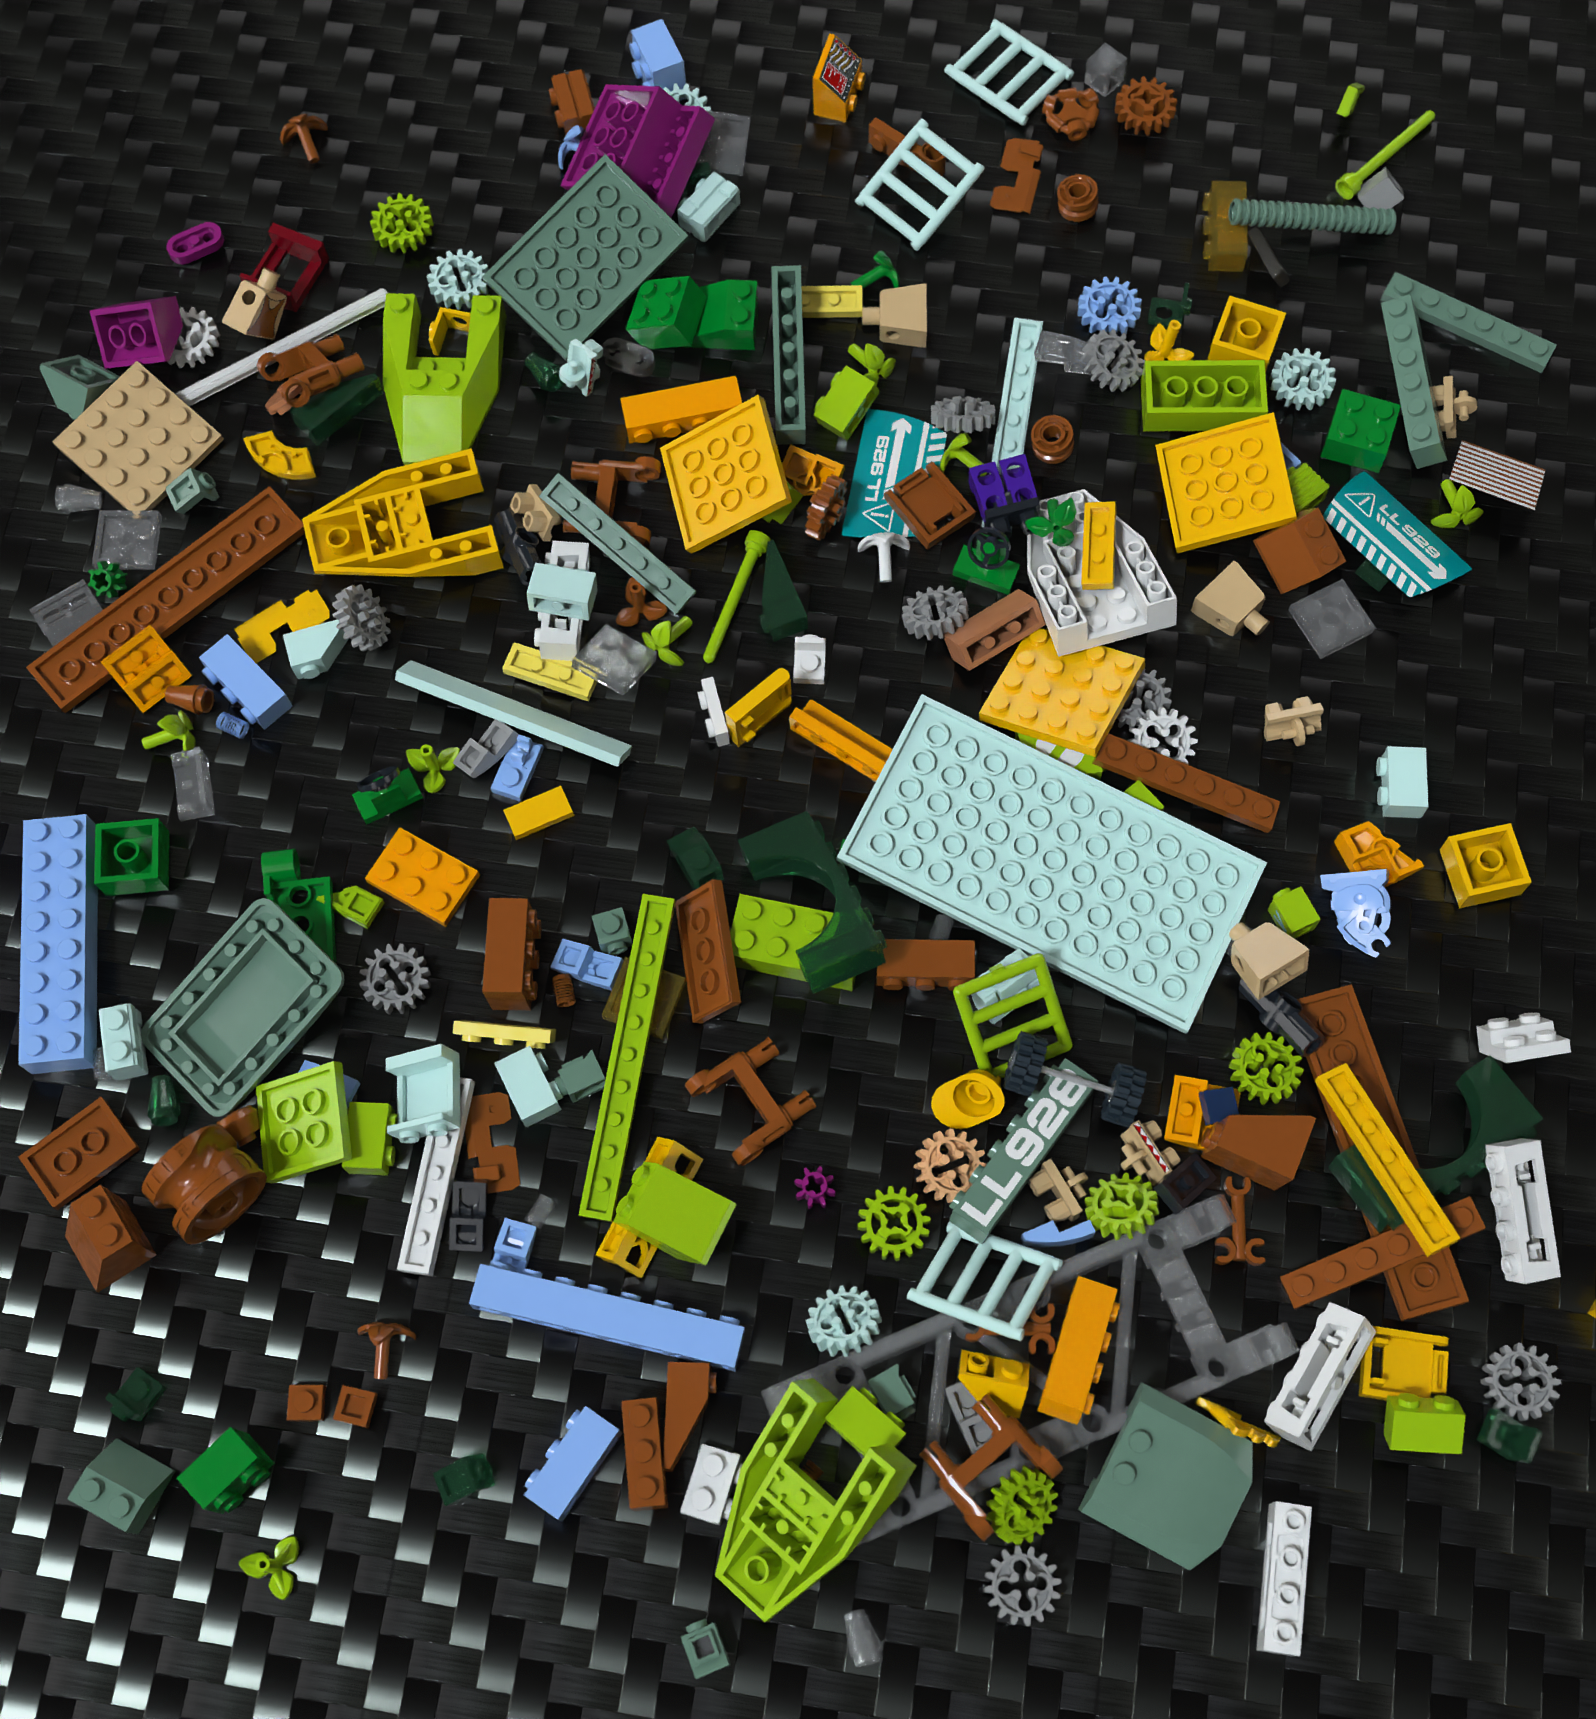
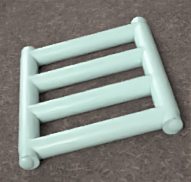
M995 19L990 25L991 29L954 65L948 64L944 72L1009 118L1024 126L1028 121V115L1064 79L1070 80L1074 75V71ZM999 36L1012 43L976 79L963 72ZM1021 50L1033 57L997 94L985 87ZM1042 65L1055 72L1019 109L1006 101Z
M922 118L911 129L855 200L858 205L869 207L912 242L911 246L916 251H919L985 170L982 164L978 162L973 164L928 129V123ZM920 137L967 173L957 187L909 151ZM901 160L948 196L938 210L891 174ZM883 182L930 219L920 232L916 231L873 196Z
M949 1222L947 1225L948 1235L917 1288H910L907 1293V1299L1005 1337L1022 1341L1025 1334V1329L1022 1328L1053 1271L1059 1272L1063 1261L992 1234L981 1244L952 1222ZM963 1238L977 1243L976 1250L947 1300L930 1294L931 1289L960 1239ZM991 1249L1009 1255L979 1310L976 1311L960 1305ZM1022 1260L1040 1266L1010 1323L992 1317L995 1308Z

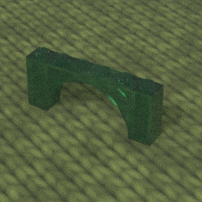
M805 811L738 840L744 862L754 881L777 875L803 876L822 884L836 898L835 910L827 927L812 942L796 950L801 971L812 993L815 994L886 963L883 949L887 948V943L880 929L874 931L872 927L874 920L868 907L862 908L859 903H862L858 889L855 885L849 886L847 881L850 879L844 864L836 863V851L830 841L825 843L823 838L826 836L819 820L814 822L808 811Z
M1491 1055L1465 1071L1455 1083L1466 1100L1471 1117V1135L1465 1153L1456 1161L1442 1167L1416 1169L1433 1197L1440 1192L1447 1196L1461 1185L1459 1179L1465 1175L1472 1179L1486 1169L1487 1153L1485 1145L1520 1138L1531 1139L1538 1133L1535 1127L1543 1120L1542 1116ZM1355 1144L1335 1157L1328 1168L1379 1233L1388 1227L1395 1231L1405 1224V1221Z

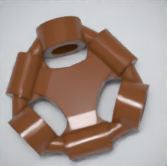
M1076 87L1058 90L1057 94L1046 96L1042 114L1046 115V122L1056 132H1063L1068 135L1070 140L1077 141L1086 136L1089 128L1095 126L1100 110L1097 108L1099 99L1091 88L1085 91H1078ZM1077 98H1079L1081 106L1076 102ZM1057 102H1062V110L1059 114H1054Z

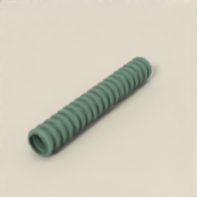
M1238 198L1233 199L1228 212L1229 221L1234 226L1239 223L1241 226L1248 224L1250 227L1255 225L1263 227L1265 225L1267 228L1272 226L1280 228L1282 226L1284 229L1289 227L1292 229L1299 227L1301 230L1307 228L1308 230H1314L1316 228L1318 231H1331L1333 229L1335 232L1342 231L1347 233L1350 231L1351 233L1359 232L1362 234L1367 232L1368 234L1375 233L1378 235L1383 233L1390 235L1395 229L1397 219L1396 213L1392 208L1377 209L1371 207L1369 209L1368 207L1360 208L1359 206L1352 208L1351 206L1343 207L1342 205L1335 207L1332 204L1328 206L1320 204L1318 206L1316 203L1309 205L1308 203L1300 204L1299 202L1293 204L1291 202L1283 203L1282 201L1276 203L1274 201L1266 202L1265 200L1258 202L1255 199L1249 202L1248 199L1241 201Z

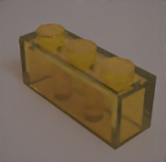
M1212 181L1209 192L1204 193L1203 210H1208V217H1204L1203 234L1208 235V241L1204 242L1203 258L1208 259V271L1243 272L1248 255L1247 225L1241 226L1239 223L1236 226L1231 225L1228 212L1233 199L1238 198L1241 201L1247 199L1246 182Z

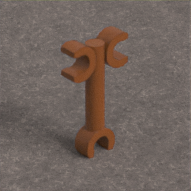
M1230 1176L1224 1182L1225 1192L1231 1197L1232 1240L1226 1237H1220L1215 1240L1216 1246L1222 1245L1228 1249L1227 1256H1217L1215 1258V1263L1219 1265L1228 1264L1232 1260L1247 1261L1253 1266H1259L1265 1262V1258L1255 1257L1251 1253V1248L1255 1246L1262 1247L1264 1240L1254 1238L1246 1244L1245 1195L1251 1188L1249 1177L1243 1179V1189L1237 1190L1232 1186V1177Z
M1048 1303V1313L1045 1317L1037 1316L1034 1306L1029 1316L1032 1322H1026L1022 1328L1025 1329L1024 1336H1032L1028 1344L1030 1354H1035L1036 1342L1040 1340L1048 1344V1354L1054 1353L1055 1341L1051 1336L1050 1324L1055 1313L1052 1303ZM979 1327L977 1333L966 1334L965 1340L976 1342L983 1335L1000 1334Z

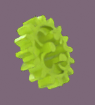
M399 193L396 200L388 196L387 204L378 203L380 211H372L374 220L370 221L374 238L376 241H380L382 248L389 245L393 253L397 247L401 248L403 253H406L407 247L410 246L415 251L417 250L416 243H427L424 235H432L431 226H434L429 206H424L421 198L415 201L412 194L407 199H403L402 194Z
M1267 1032L1264 1039H1261L1258 1033H1254L1251 1042L1244 1038L1240 1043L1241 1048L1236 1047L1232 1053L1235 1059L1231 1060L1229 1068L1237 1071L1232 1074L1231 1081L1241 1082L1237 1091L1248 1090V1100L1251 1101L1255 1096H1259L1261 1104L1265 1105L1268 1098L1271 1097L1272 1101L1278 1104L1282 1096L1288 1099L1293 1093L1292 1089H1297L1301 1081L1297 1077L1302 1075L1304 1069L1296 1065L1299 1064L1302 1058L1299 1055L1293 1056L1291 1054L1294 1049L1291 1045L1287 1047L1283 1045V1036L1274 1041L1272 1040L1271 1032ZM1256 1050H1262L1265 1053V1060L1263 1054H1257ZM1276 1061H1283L1286 1064V1068H1283L1284 1065L1277 1064L1271 1073L1268 1070ZM1263 1063L1264 1068H1261L1257 1075L1251 1076L1247 1074L1246 1069H1249L1248 1071L1254 1073L1258 1071L1259 1067ZM1267 1077L1269 1082L1272 1084H1274L1275 1082L1277 1087L1269 1086L1267 1083Z
M1023 1466L1021 1472L1014 1468L1011 1469L1009 1479L1001 1476L999 1478L1002 1484L1000 1488L992 1487L991 1492L995 1495L994 1499L986 1501V1505L992 1509L987 1514L986 1519L992 1523L990 1526L993 1528L994 1533L1009 1544L1012 1541L1021 1546L1023 1538L1029 1543L1033 1542V1534L1035 1532L1040 1535L1044 1534L1043 1524H1051L1053 1520L1049 1517V1513L1057 1510V1506L1051 1501L1058 1496V1493L1051 1489L1054 1485L1053 1481L1048 1479L1045 1474L1036 1468L1031 1470L1027 1466ZM1015 1494L1018 1496L1017 1501L1021 1505H1019L1017 1502L1013 1500ZM1025 1508H1027L1030 1511L1029 1517L1026 1516L1027 1512Z

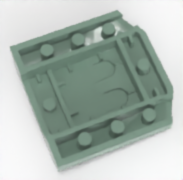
M1141 1382L1125 1413L1128 1417L1097 1479L1093 1478L1078 1510L1182 1567L1191 1570L1222 1546L1252 1484V1441L1232 1434L1228 1428Z

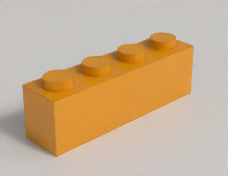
M736 376L620 398L629 444L636 442L646 443L651 439L661 437H676L679 434L690 432L742 404Z
M1081 1276L1077 1277L1037 1411L1078 1425L1083 1413L1089 1415L1095 1396L1089 1393L1092 1382L1098 1383L1103 1364L1097 1362L1100 1352H1107L1112 1333L1106 1332L1108 1322H1115L1120 1303L1114 1302L1118 1289Z

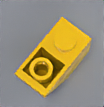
M961 1350L958 1379L977 1402L980 1401L983 1404L981 1401L982 1397L989 1393L990 1397L1007 1416L1020 1418L1028 1390L1030 1364L985 1355L979 1352Z

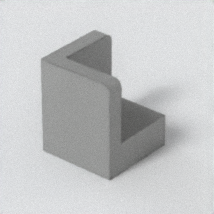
M1385 167L1361 186V190L1358 192V199L1369 209L1371 207L1388 209L1402 201L1404 194L1402 187Z

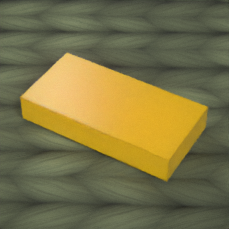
M561 786L503 810L516 840L574 816Z

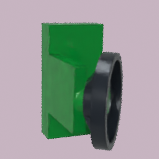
M983 527L972 534L967 546L963 545L953 569V576L1009 595L1020 571L1021 564L1007 560L1011 552V546L1007 536L1002 531L993 527ZM983 532L994 533L998 535L1002 540L997 539L993 536L983 534ZM974 537L977 538L976 549L972 548V541Z
M397 766L383 768L363 778L357 783L359 791L352 794L366 825L423 798L410 769L407 768L400 772Z

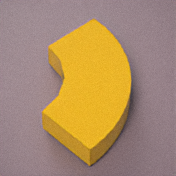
M272 430L243 438L252 458L269 473L293 480L316 478L308 448L285 446L276 439Z

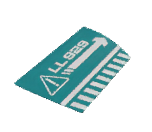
M868 409L842 536L866 537L880 532H892L903 537H915L913 532L886 502L884 493L888 490L893 491L894 485L921 467L928 474L926 465L930 462H934L940 469V460L944 453L947 433L910 416L884 410Z
M1365 471L1356 475L1337 493L1323 514L1324 519L1408 597L1430 591L1472 570L1463 559Z

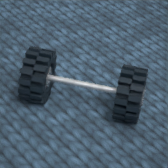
M1022 1031L1018 1034L1007 1064L1008 1067L1003 1082L1004 1089L1031 1096L1035 1089V1084L1038 1082L1039 1073L1042 1072L1105 1092L1101 1119L1127 1128L1131 1126L1134 1116L1137 1115L1138 1106L1141 1104V1096L1144 1094L1145 1088L1143 1087L1146 1084L1147 1075L1145 1070L1119 1062L1115 1066V1071L1113 1070L1108 1086L1042 1066L1045 1060L1044 1055L1047 1051V1039Z

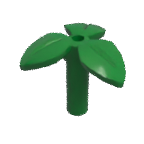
M878 251L873 257L881 265L850 282L852 286L862 285L863 289L886 276L892 280L894 288H898L900 285L898 273L884 251Z
M1069 498L1059 505L1058 500L1050 499L1047 502L1049 520L1039 516L1025 521L1027 528L1035 535L1045 537L1054 532L1052 542L1057 546H1068L1073 542L1074 534L1071 530L1065 529L1062 526H1067L1074 521L1076 514L1075 503L1072 498Z

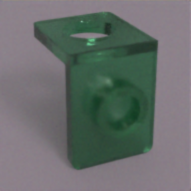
M1189 283L1184 285L1181 302L1152 298L1148 324L1158 325L1160 323L1163 327H1168L1172 320H1177L1182 324L1183 315L1189 316L1192 298H1187ZM1159 307H1167L1172 311V316L1168 319H1161L1156 315L1155 311Z

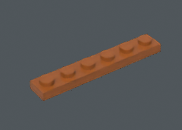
M1109 733L1092 763L1132 780H1139L1147 786L1266 833L1272 830L1280 805V801Z
M1470 1196L1441 1208L1459 1235V1240L1486 1229ZM1403 1224L1280 1277V1280L1294 1310L1426 1254L1407 1224Z

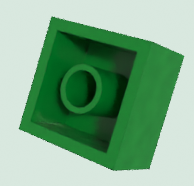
M690 276L646 280L639 288L626 330L644 350L691 346L707 296Z
M1342 389L1321 457L1379 473L1387 455L1401 405Z
M159 818L95 824L94 884L106 896L169 890L170 831Z
M229 1427L177 1477V1480L204 1510L223 1514L225 1511L229 1513L244 1500L242 1495L251 1486L257 1487L270 1475L269 1469L275 1463L248 1433Z

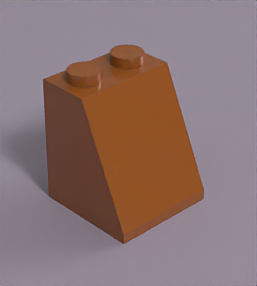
M1229 1115L1220 1122L1216 1121L1212 1129L1209 1127L1206 1129L1200 1142V1146L1204 1147L1201 1158L1243 1177H1249L1250 1180L1267 1188L1276 1190L1294 1179L1316 1118L1309 1115Z
M99 1185L70 1203L65 1237L96 1292L102 1291L156 1256L154 1249L127 1202L104 1186Z

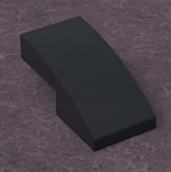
M454 1179L449 1250L483 1252L487 1220L488 1179Z

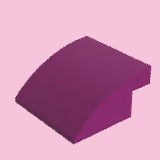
M606 84L560 186L570 190L606 154L672 218L715 118L701 106L681 105L660 86Z

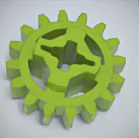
M1124 1173L1122 1179H1117L1115 1174H1111V1181L1109 1182L1103 1179L1098 1180L1099 1189L1090 1187L1091 1197L1085 1198V1212L1087 1220L1091 1221L1095 1231L1101 1230L1102 1237L1105 1238L1110 1233H1114L1115 1240H1119L1122 1234H1126L1129 1239H1133L1134 1231L1144 1234L1146 1233L1145 1224L1152 1226L1155 1224L1154 1216L1159 1215L1157 1193L1153 1191L1150 1182L1143 1184L1141 1176L1138 1175L1131 1180L1128 1173Z
M892 1186L888 1187V1194L883 1195L879 1189L876 1190L875 1201L870 1198L865 1199V1204L869 1209L859 1210V1216L865 1219V1221L858 1223V1230L866 1231L861 1237L862 1243L871 1241L870 1252L873 1254L878 1249L882 1250L883 1260L887 1258L889 1253L894 1254L896 1261H899L901 1252H905L909 1258L912 1257L913 1246L919 1249L923 1247V1242L919 1238L929 1236L930 1231L922 1227L931 1221L929 1216H922V1213L927 1210L926 1204L917 1206L918 1194L915 1193L910 1198L907 1197L905 1187H902L899 1194L894 1193ZM890 1202L900 1203L899 1206L896 1207H887L886 1205H884ZM912 1212L917 1222L915 1231L908 1224V1218ZM873 1216L880 1222V1229L876 1235L871 1226ZM898 1217L901 1228L899 1229L894 1226L892 1229H889L887 1219L895 1220ZM898 1239L904 1242L898 1245L887 1244L890 1240Z

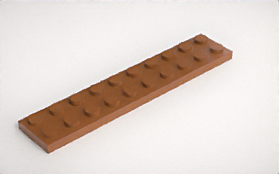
M269 486L26 668L64 713H67L113 678L102 665L101 661L148 625H151L164 640L305 534L303 522Z
M1352 984L1297 999L1303 1007L1302 1013L1325 1036L1322 1046L1316 1052L1306 1057L1314 1080L1318 1076L1347 1063L1425 1183ZM1317 1086L1371 1238L1406 1224ZM1449 1246L1429 1257L1424 1255L1384 1272L1401 1321L1469 1302Z

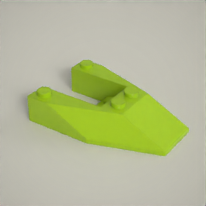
M386 293L383 315V387L404 465L471 449L499 392L507 317L504 303L500 296H472L466 358L416 357L421 311L415 294Z
M814 1378L791 1382L743 1463L715 1576L764 1622L773 1618L847 1558L898 1497L916 1467L913 1462L890 1443L871 1447L840 1498L836 1501L798 1467L824 1425L825 1417L838 1401V1398Z

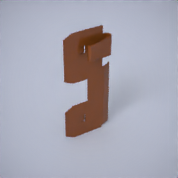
M1018 138L1007 140L1000 167L1007 171L1019 173L1015 187L998 186L994 188L990 206L998 210L1024 211L1030 214L1041 174L1040 170L1033 168L1034 161H1040L1044 147L1039 144L1040 141Z
M501 1092L472 1096L465 1127L468 1159L478 1157L479 1167L473 1168L474 1179H488V1194L513 1190L520 1185L516 1148L509 1145L492 1147L489 1126L504 1124L511 1119L509 1097Z

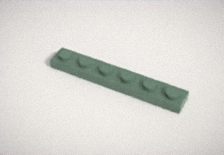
M1397 272L1393 275L1381 298L1382 301L1386 302L1411 294L1419 318L1540 373L1543 372L1557 344Z
M557 473L539 495L541 499L676 615L680 613L697 591L561 474Z

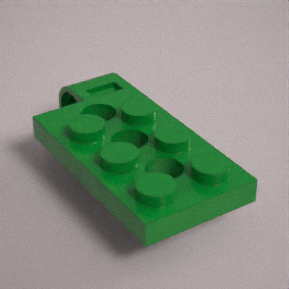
M295 848L263 852L261 867L265 897L277 903L295 923L300 920L309 921V928L305 933L336 963L332 879L328 876L301 880L300 861ZM297 891H307L308 897L306 901L300 904L292 902V897ZM324 895V904L316 900L318 896Z

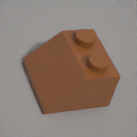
M1319 507L1302 510L1297 513V519L1280 527L1273 528L1253 540L1281 594L1320 578L1346 562Z

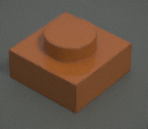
M289 1385L287 1420L324 1421L326 1386Z
M343 1385L333 1420L369 1428L378 1394Z

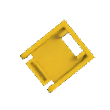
M777 669L725 711L729 738L738 747L745 741L749 742L756 736V732L791 704V679L786 669Z
M1373 1326L1377 1332L1361 1359L1359 1396L1387 1400V1396H1398L1402 1393L1414 1394L1419 1398H1430V1393L1446 1394L1449 1352L1433 1350V1345L1448 1346V1337ZM1373 1346L1383 1348L1381 1378H1370Z

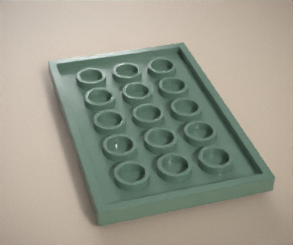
M605 154L482 278L567 361L570 342L576 338L584 344L689 237Z

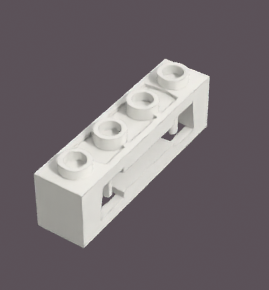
M553 541L551 553L546 552L545 564L551 563L559 567L589 571V543ZM538 612V621L542 622L541 628L535 629L534 645L540 648L541 659L578 661L583 620L568 617L570 630L568 631L567 619H558V615Z
M1520 1138L1485 1145L1487 1153L1486 1167L1490 1173L1492 1186L1491 1200L1495 1206L1497 1219L1496 1234L1500 1240L1502 1253L1501 1268L1505 1274V1279L1528 1284L1561 1277L1541 1141ZM1532 1160L1535 1182H1531L1528 1166V1161ZM1539 1238H1544L1547 1260L1542 1259Z
M1329 1302L1326 1310L1319 1315L1316 1321V1328L1309 1340L1301 1347L1300 1357L1292 1371H1289L1285 1376L1279 1395L1267 1409V1416L1264 1422L1276 1435L1312 1451L1377 1332L1366 1317ZM1357 1342L1355 1348L1352 1351V1354L1350 1355L1347 1361L1346 1357L1349 1351L1351 1350L1354 1343ZM1319 1409L1320 1412L1309 1430L1308 1427Z
M1277 1501L1269 1504L1257 1651L1287 1656H1300L1312 1507Z

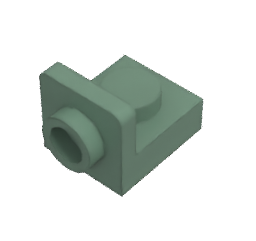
M188 468L166 487L167 495L175 512L185 514L204 497L213 501L219 498L215 489L216 483L208 473Z
M622 907L592 916L602 953H609V955L621 954L627 950V947L633 945Z

